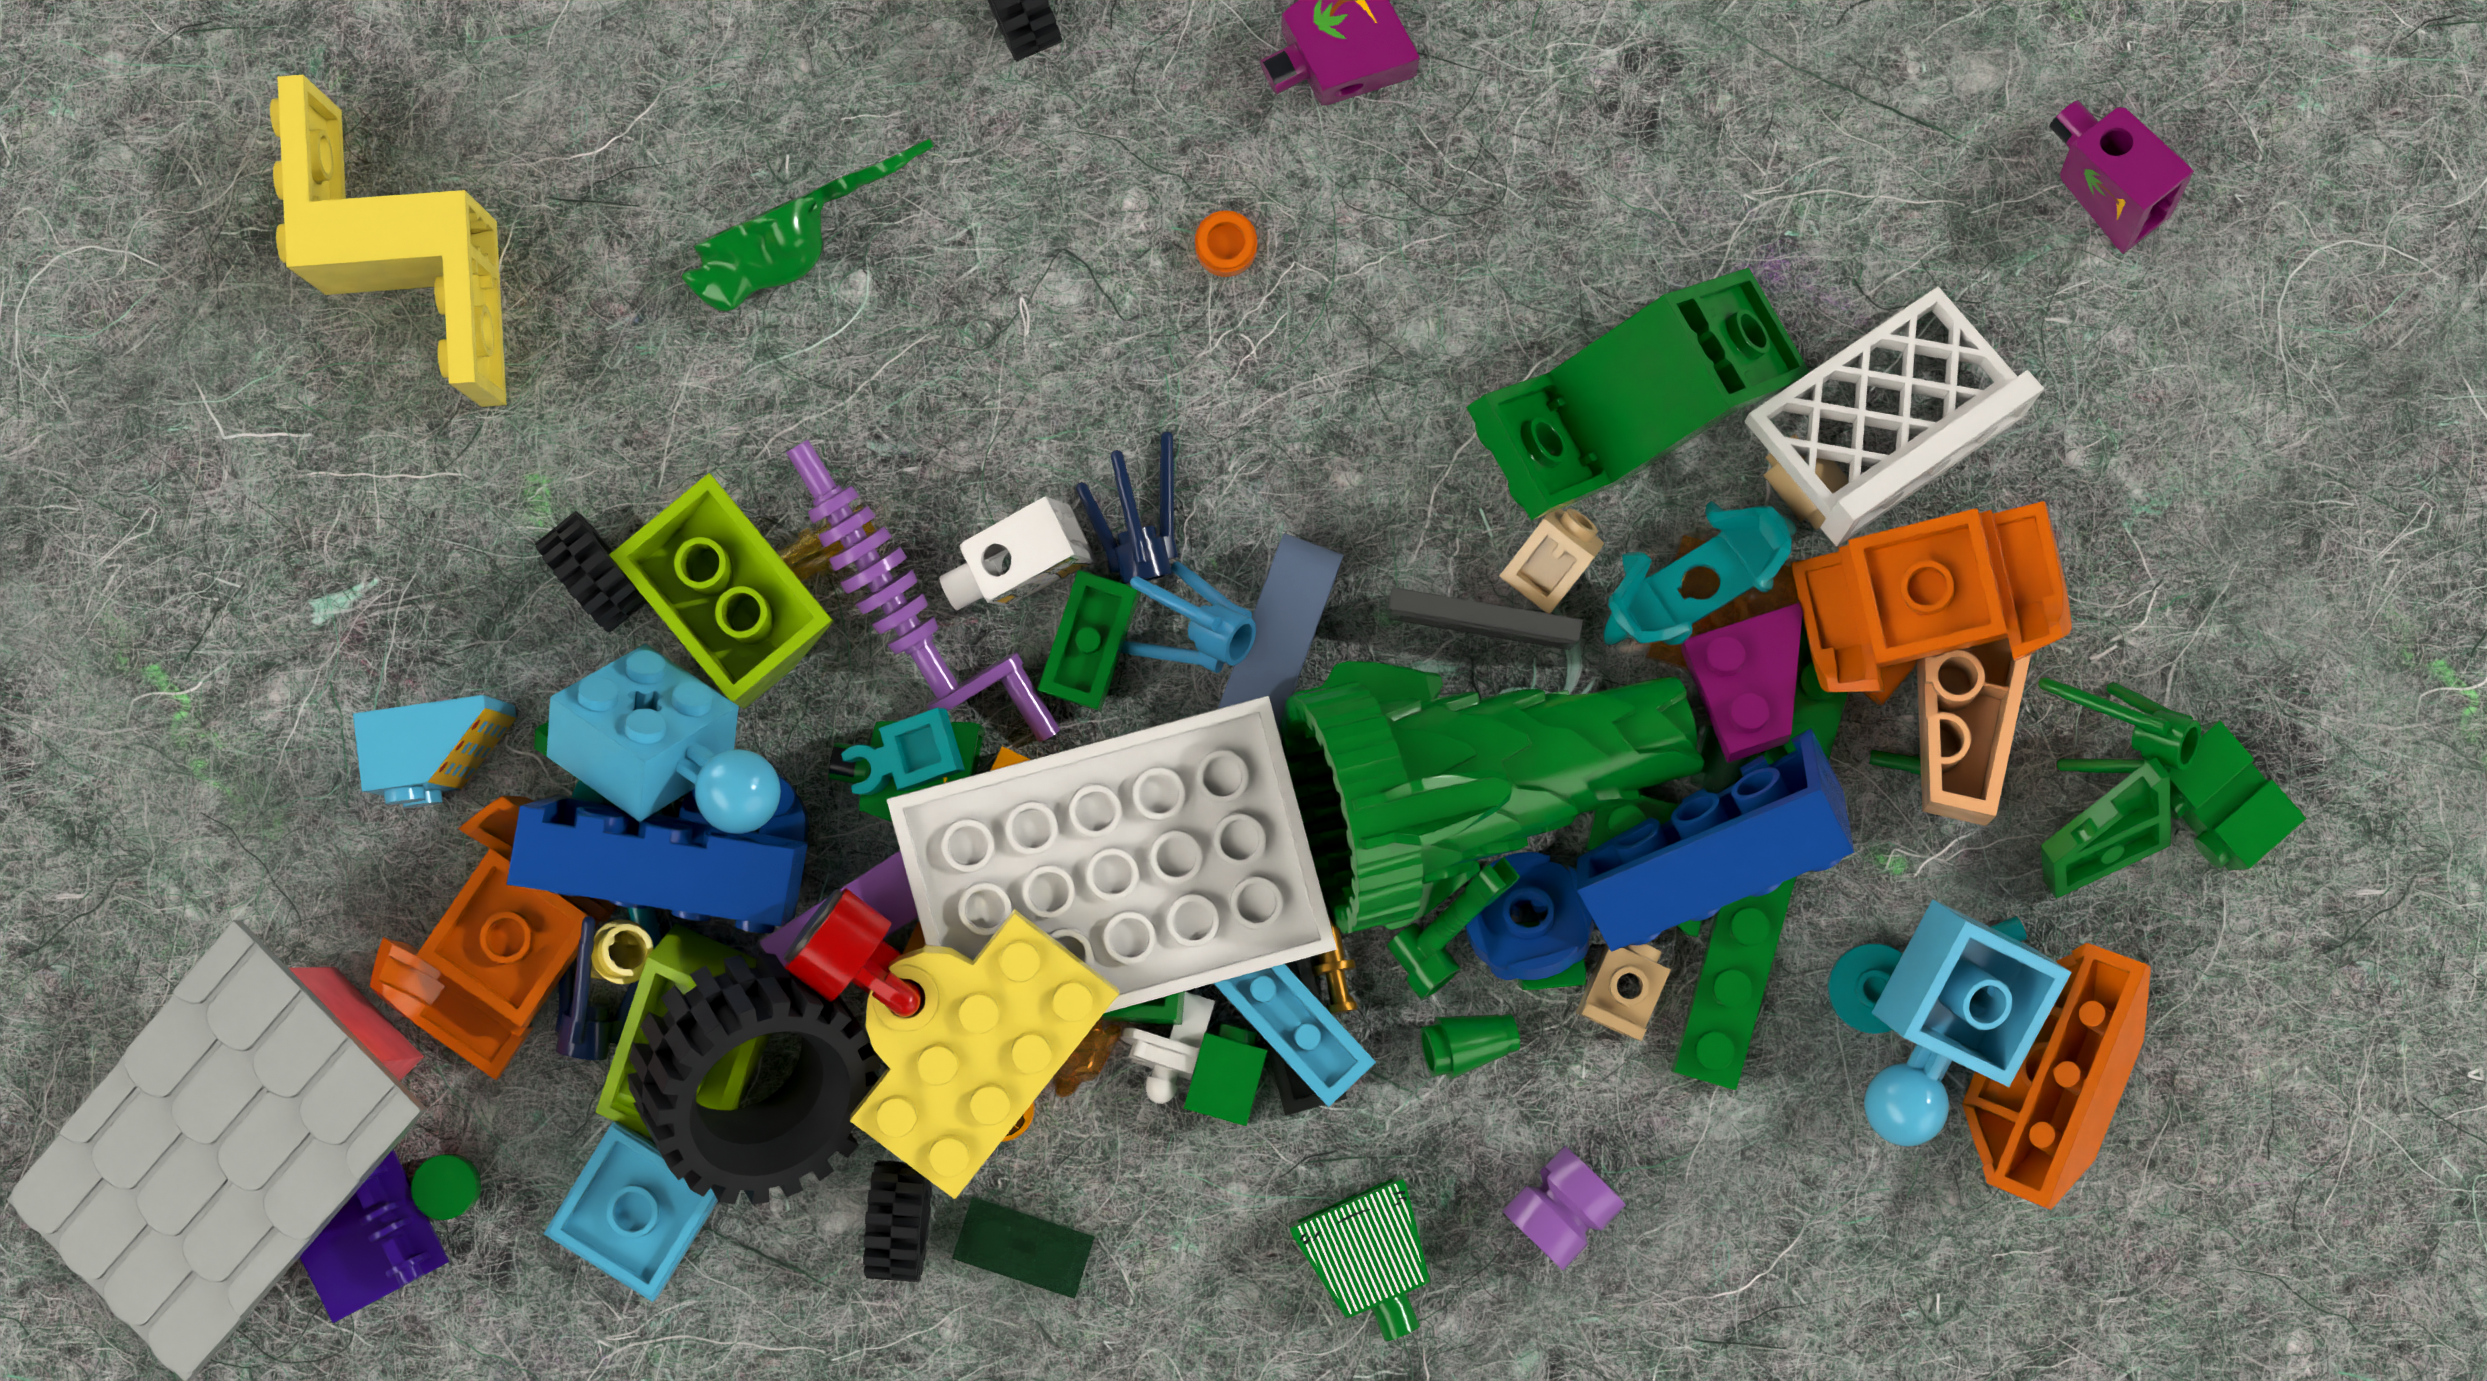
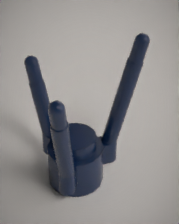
M1166 431L1161 435L1160 537L1156 535L1155 526L1141 527L1129 473H1127L1124 456L1121 451L1114 450L1110 455L1127 531L1117 534L1120 546L1117 545L1088 485L1084 482L1076 485V491L1086 514L1106 552L1110 573L1120 571L1122 584L1130 585L1131 579L1135 576L1150 581L1171 575L1169 560L1179 557L1174 539L1173 435L1171 432Z
M587 916L582 921L574 996L573 962L559 981V1010L555 1031L559 1032L556 1052L585 1060H606L610 1043H619L639 980L630 983L614 1019L608 1018L610 1006L588 1001L595 919Z

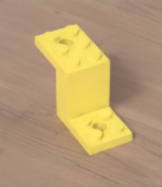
M304 75L277 76L278 98L271 100L270 117L274 133L277 137H280L281 161H276L273 167L275 191L278 198L283 200L284 224H279L276 230V244L281 261L286 263L287 268L325 295L434 287L438 312L441 315H445L447 339H440L438 342V363L443 378H449L451 386L481 407L507 405L497 221L465 190L346 199L342 110Z

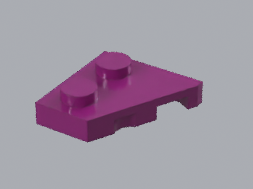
M1799 603L1691 637L1682 643V654L1727 763L1789 743L1792 731L1803 614Z

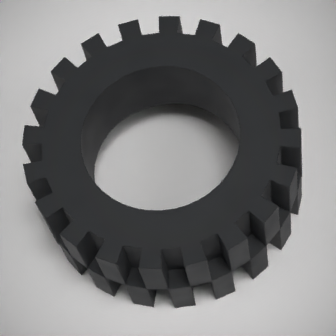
M758 953L756 968H749L743 957L737 955L723 959L726 973L713 977L707 966L691 973L690 976L697 986L685 995L674 985L661 997L668 1012L663 1018L649 1012L640 1026L649 1044L633 1042L629 1056L636 1070V1073L628 1074L629 1090L636 1101L633 1104L670 1171L678 1180L683 1177L689 1189L704 1197L711 1188L718 1202L729 1204L736 1203L740 1190H744L751 1204L769 1202V1188L780 1186L785 1196L789 1197L803 1191L799 1178L813 1171L819 1181L832 1173L834 1170L827 1159L836 1151L848 1158L859 1145L851 1133L853 1128L857 1126L850 1122V1116L879 1080L873 1071L881 1069L878 1055L869 1043L870 1038L840 995L832 1002H829L786 970L776 954ZM789 1031L802 1037L801 1053L795 1069L786 1082L766 1099L751 1106L735 1110L711 1109L696 1102L697 1089L705 1075L718 1060L738 1045L758 1036L775 1032Z

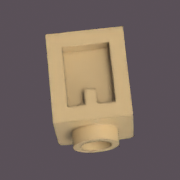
M1568 508L1566 511L1558 509L1545 516L1499 577L1544 612L1550 614L1593 561L1604 545V542L1596 536L1598 530L1586 516L1571 508Z

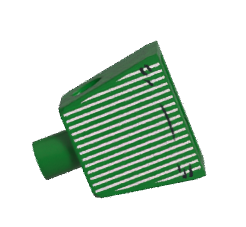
M1400 1174L1289 1223V1229L1294 1240L1346 1319L1371 1309L1385 1342L1405 1336L1420 1327L1407 1293L1429 1283L1430 1279L1408 1189Z

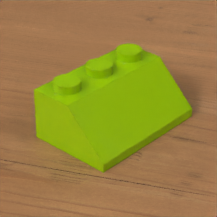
M711 473L705 475L609 554L725 696L743 709H746L793 670L834 622Z

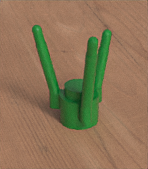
M2047 677L2040 678L2038 681V686L2042 690L2134 725L2132 748L2140 751L2142 758H2144L2060 759L2056 763V767L2060 771L2132 774L2144 763L2156 757L2169 774L2170 768L2181 771L2187 769L2196 756L2201 739V726L2190 715L2170 710L2115 682L2107 685V692L2142 712Z

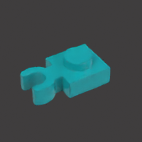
M940 707L879 728L884 744L881 748L868 745H854L847 748L841 754L844 762L853 763L865 758L871 766V773L868 779L851 786L854 794L873 795L879 793L888 785L892 776L894 777L897 790L908 791L965 771L947 709Z

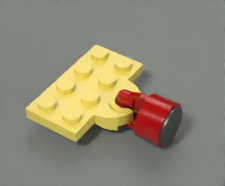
M845 888L841 892L836 889L810 918L785 953L783 959L787 963L784 968L829 1002L835 1000L851 981L868 993L865 1026L873 1050L886 1063L888 1068L852 1112L850 1122L953 1199H956L1119 995V989L1015 909L974 960L950 947L925 945L923 948L900 954L882 940L892 922L849 889Z

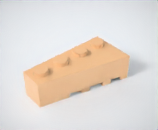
M2008 638L1917 659L1922 812L1987 826L1996 817L2031 656L2029 655L2018 661L2013 660Z

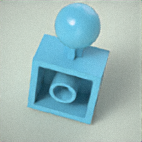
M647 644L636 648L550 697L547 757L639 822L695 788L698 809L708 823L727 833L743 834L754 831L766 824L776 812L780 801L781 787L773 766L764 757L755 752L734 749L739 706Z
M1932 899L1872 1011L1873 1015L1903 1038L1917 1044L1907 1063L1893 1064L1884 1068L1869 1083L1864 1098V1109L1872 1129L1884 1140L1899 1146H1917L1934 1138L1943 1128L1949 1112L1948 1095L1941 1081L1952 1061L2010 1087L2072 972L2038 950Z

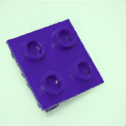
M394 1149L300 1256L332 1323L345 1318L450 1262L428 1217L418 1209L413 1200L411 1183Z

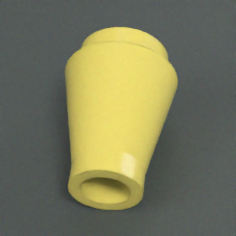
M622 919L608 922L602 926L594 936V948L591 955V978L607 980L616 984H630L640 980L646 959L654 950L653 942L647 931L633 921Z

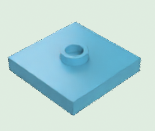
M615 1121L610 1125L543 1234L654 1302L662 1293L718 1200L711 1188L704 1197L690 1190L683 1177L678 1180L670 1171L654 1143L620 1122Z

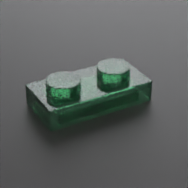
M973 1195L952 1259L1075 1299L1096 1234L978 1195Z

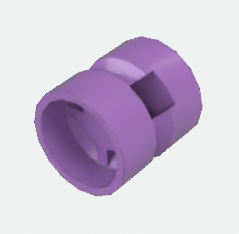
M1565 1145L1540 1170L1543 1182L1538 1188L1526 1185L1502 1210L1563 1271L1587 1247L1588 1243L1585 1232L1589 1228L1602 1231L1626 1205L1606 1183Z

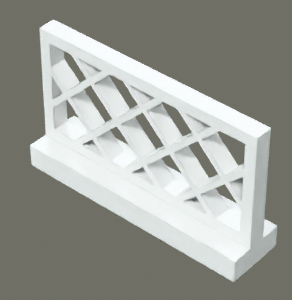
M1937 286L1748 414L1744 422L1825 516L1826 519L1820 528L1837 547L2023 418L2042 393L2044 387L2029 370L2017 376ZM1932 311L1949 330L1948 344L1916 339L1917 320ZM1905 329L1904 336L1896 335ZM1877 347L1903 352L1901 376L1869 370L1870 352ZM1914 354L1946 359L1945 383L1913 378ZM1858 360L1857 368L1848 367ZM1958 362L1980 365L1994 383L1984 390L1957 386ZM1829 379L1856 383L1854 408L1822 403L1823 383ZM1867 386L1900 391L1898 416L1866 410ZM1811 392L1810 400L1801 399ZM1912 393L1944 399L1943 418L1938 422L1910 418ZM1956 401L1964 402V404L1955 409ZM1782 411L1808 415L1807 441L1784 437L1770 419ZM1820 418L1853 423L1851 448L1818 443ZM1864 425L1897 431L1896 451L1890 455L1863 451ZM1909 433L1917 434L1916 437L1908 442ZM1816 458L1849 463L1848 484L1832 494L1815 474ZM1861 466L1871 467L1860 475Z

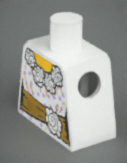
M1045 496L962 542L960 549L967 563L941 575L939 579L946 597L956 610L982 597L988 603L1006 606L1098 561L1071 506ZM1010 553L1011 566L1004 574L1002 562L1005 556Z

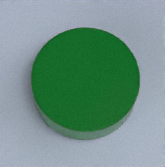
M442 1154L434 1156L423 1162L416 1170L411 1184L412 1197L418 1209L430 1218L449 1220L459 1217L471 1210L478 1201L481 1192L480 1174L475 1165L461 1155Z

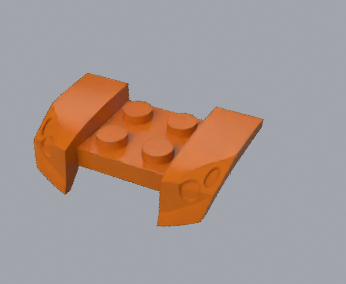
M2045 501L1997 513H1992V510L1979 513L1978 508L1849 539V545L1838 547V552L1791 563L1797 596L1803 611L1802 618L1812 661L1820 687L1826 692H1885L1880 668L2007 638L2009 639L2013 660L2018 661L2033 654L2038 649L2067 636L2072 630L2066 582Z
M501 796L458 828L490 849L420 950L409 943L394 941L385 937L382 938L370 981L371 989L386 1004L496 1081L534 1027L530 1025L531 1021L578 955L583 919L587 916L593 917L596 929L600 921H608L618 906L604 899L567 896L545 890L507 885L519 808L522 805L535 802L522 796Z

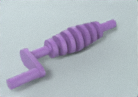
M808 439L787 451L786 454L814 497L812 502L815 507L807 511L812 524L826 517L831 527L818 535L822 546L826 547L837 540H840L844 546V549L829 558L833 570L837 571L854 562L858 569L840 582L842 588L848 594L866 584L868 585L871 592L859 599L855 605L862 614H866L881 606L884 614L874 620L871 625L878 634L885 633L892 628L895 629L898 636L889 641L887 645L895 655L905 651L906 655L910 654L936 696L935 699L927 704L928 709L940 707L949 711L996 681L1001 680L1039 743L1059 732V726L1021 666L1023 661L1017 652L1006 656L961 683H957L932 642L934 639L932 634L939 629L934 616L921 622L916 616L917 613L928 606L923 592L908 600L903 595L904 591L917 582L913 569L894 578L889 570L907 558L900 546L879 556L875 548L889 540L892 535L884 526L869 534L865 533L862 525L869 522L876 515L869 506H865L854 513L852 512L848 503L860 495L852 485L842 489L840 485L837 486Z

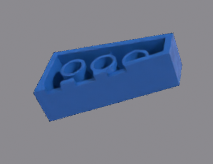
M1812 728L1792 738L1791 741L1796 750L1768 765L1762 755L1740 767L1739 769L1743 777L1723 791L1715 794L1708 793L1705 788H1702L1682 799L1683 803L1674 810L1669 821L1660 825L1657 819L1650 817L1577 858V891L1611 952L1630 944L1635 946L1646 944L1654 940L1666 929L1688 920L1701 921L1707 919L1727 904L1749 895L1753 897L1766 895L1774 891L1786 880L1808 871L1819 872L1827 870L1838 864L1843 857L1855 853L1843 789Z
M558 794L520 806L507 885L545 890L567 896L608 900L611 904L628 908L644 909L650 906L672 910V915L689 920L709 921L711 916L735 919L736 928L756 933H773L774 926H783L795 918L808 843L756 832L732 834L721 831L709 823L657 813L639 822L615 805Z

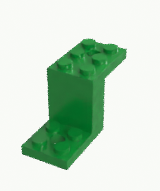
M1748 267L1664 294L1550 372L1484 394L1466 408L1475 422V429L1479 440L1492 452L1505 474L1510 494L1525 509L1532 521L1625 482L1738 409L1780 393L1810 373Z

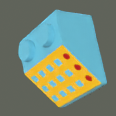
M478 695L353 713L362 792L383 795L386 805L403 804V808L443 803L441 792L461 790L515 721V705L486 695Z

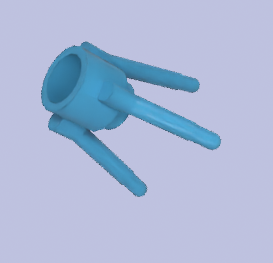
M1174 562L1171 570L1213 606L1203 605L1199 608L1138 576L1131 579L1130 585L1132 588L1191 619L1188 627V637L1195 642L1197 650L1125 641L1121 653L1200 665L1215 673H1219L1224 663L1235 666L1241 663L1250 652L1256 636V623L1252 619V612L1232 603L1181 562Z

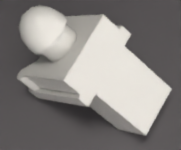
M1185 992L1182 1025L1174 1024L1170 1039L1136 1028L1126 1027L1123 1029L1120 1038L1132 1045L1129 1058L1132 1059L1131 1062L1153 1068L1151 1077H1147L1146 1092L1151 1101L1158 1104L1170 1101L1178 1089L1176 1085L1178 1077L1191 1080L1203 1037L1213 1011L1214 1000Z

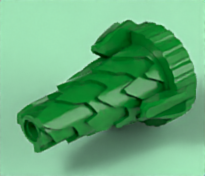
M1346 661L1334 665L1321 687L1295 692L1293 696L1288 697L1281 719V743L1327 914L1337 928L1339 927L1341 932L1345 934L1382 925L1389 930L1404 927L1428 914L1480 871L1477 860L1522 849L1528 846L1527 837L1571 825L1578 814L1640 799L1638 789L1699 774L1704 766V760L1696 749V726L1690 705L1686 699L1687 690L1677 677L1651 679L1589 694L1570 695L1568 690L1545 694V691L1540 689H1523L1479 699L1478 692L1472 691L1438 698L1443 687L1442 678L1438 673L1423 672L1408 667L1378 662Z

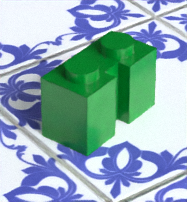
M2220 720L2200 725L2201 739L2199 748L2191 765L2183 771L2170 768L2171 817L2176 820L2182 817L2198 835L2194 839L2196 848L2215 867L2221 869L2225 866L2228 871L2250 869L2307 818L2273 779L2266 780L2251 763L2255 759Z

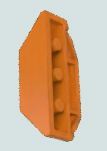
M2087 942L2072 950V954L2055 961L2072 973L2010 1087L1975 1072L1962 1102L1974 1144L1983 1164L1982 1169L1987 1184L2049 1210L2053 1209L2095 1161L2144 1042L2151 967L2148 964Z

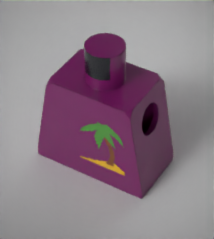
M1298 0L1285 10L1281 18V31L1288 46L1260 60L1262 71L1276 95L1307 79L1318 102L1321 105H1330L1417 76L1420 57L1389 0Z
M2076 100L2065 107L2049 125L2054 133L2069 147L2059 174L2062 182L2122 254H2125L2172 216L2194 171L2128 109L2117 107L2098 121L2079 100Z

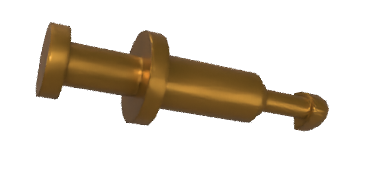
M1329 917L1337 949L1318 954L1320 965L1312 967L1313 976H1326L1331 1005L1325 1008L1334 1015L1358 1009L1357 1002L1348 994L1344 971L1352 970L1356 966L1353 959L1345 960L1340 929L1333 924Z

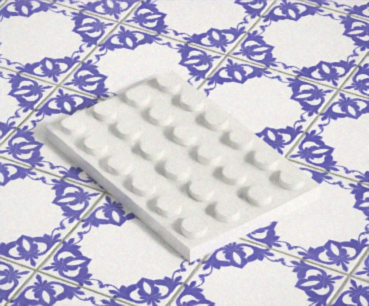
M1269 696L887 799L926 945L950 947L974 960L1015 909L1119 989V995L1104 1013L1337 949Z

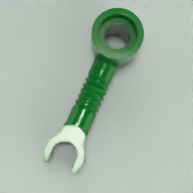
M1505 857L1501 858L1493 867L1489 864L1472 879L1471 883L1466 886V890L1424 931L1415 922L1398 933L1387 944L1386 947L1409 974L1405 981L1421 1001L1439 991L1462 969L1445 949L1447 947L1446 944L1485 907L1493 903L1519 880L1520 875Z

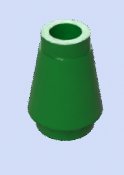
M1510 1013L1503 1015L1435 1017L1433 1024L1422 1026L1420 1030L1423 1056L1432 1077L1446 1075L1449 1080H1452L1520 1049L1518 1028Z

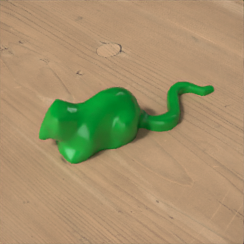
M929 138L885 160L843 175L802 196L782 203L693 245V248L701 258L702 265L698 269L683 273L682 279L706 304L722 312L737 308L750 294L757 290L784 286L799 280L812 270L822 252L821 210L824 203L844 197L863 185L870 184L896 172L914 157L934 147L932 139Z

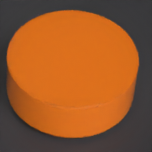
M1228 210L1212 213L1197 228L1195 234L1196 256L1200 264L1214 275L1221 277L1239 275L1250 267L1256 257L1257 234L1255 228L1240 213Z

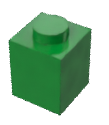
M1224 1023L1220 1024L1218 1035L1205 1032L1184 1109L1247 1126L1267 1054V1048L1255 1045L1258 1033Z

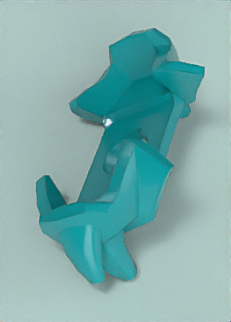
M1710 501L1706 504V517L1711 526L1722 531L1716 537L1652 576L1645 577L1652 562L1648 555L1642 552L1622 554L1625 577L1608 599V606L1612 613L1603 632L1604 643L1609 646L1625 639H1633L1639 644L1662 641L1667 645L1682 644L1691 636L1693 624L1754 587L1761 592L1771 590L1774 584L1773 577L1791 554V538L1798 531L1796 523L1780 515L1772 506L1761 505L1746 509L1724 511L1716 503ZM1697 566L1707 567L1718 575L1720 580L1719 589L1708 599L1697 600L1689 597L1684 600L1678 591L1682 588L1684 575L1692 568Z

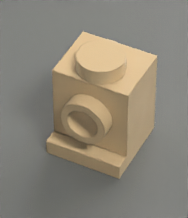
M1606 943L1575 1013L1631 1039L1642 1041L1647 1030L1645 1029L1671 971V969L1657 963L1662 952L1647 944L1638 946L1630 944L1611 952ZM1626 973L1635 975L1640 984L1638 993L1629 999L1622 997L1617 989L1619 978Z

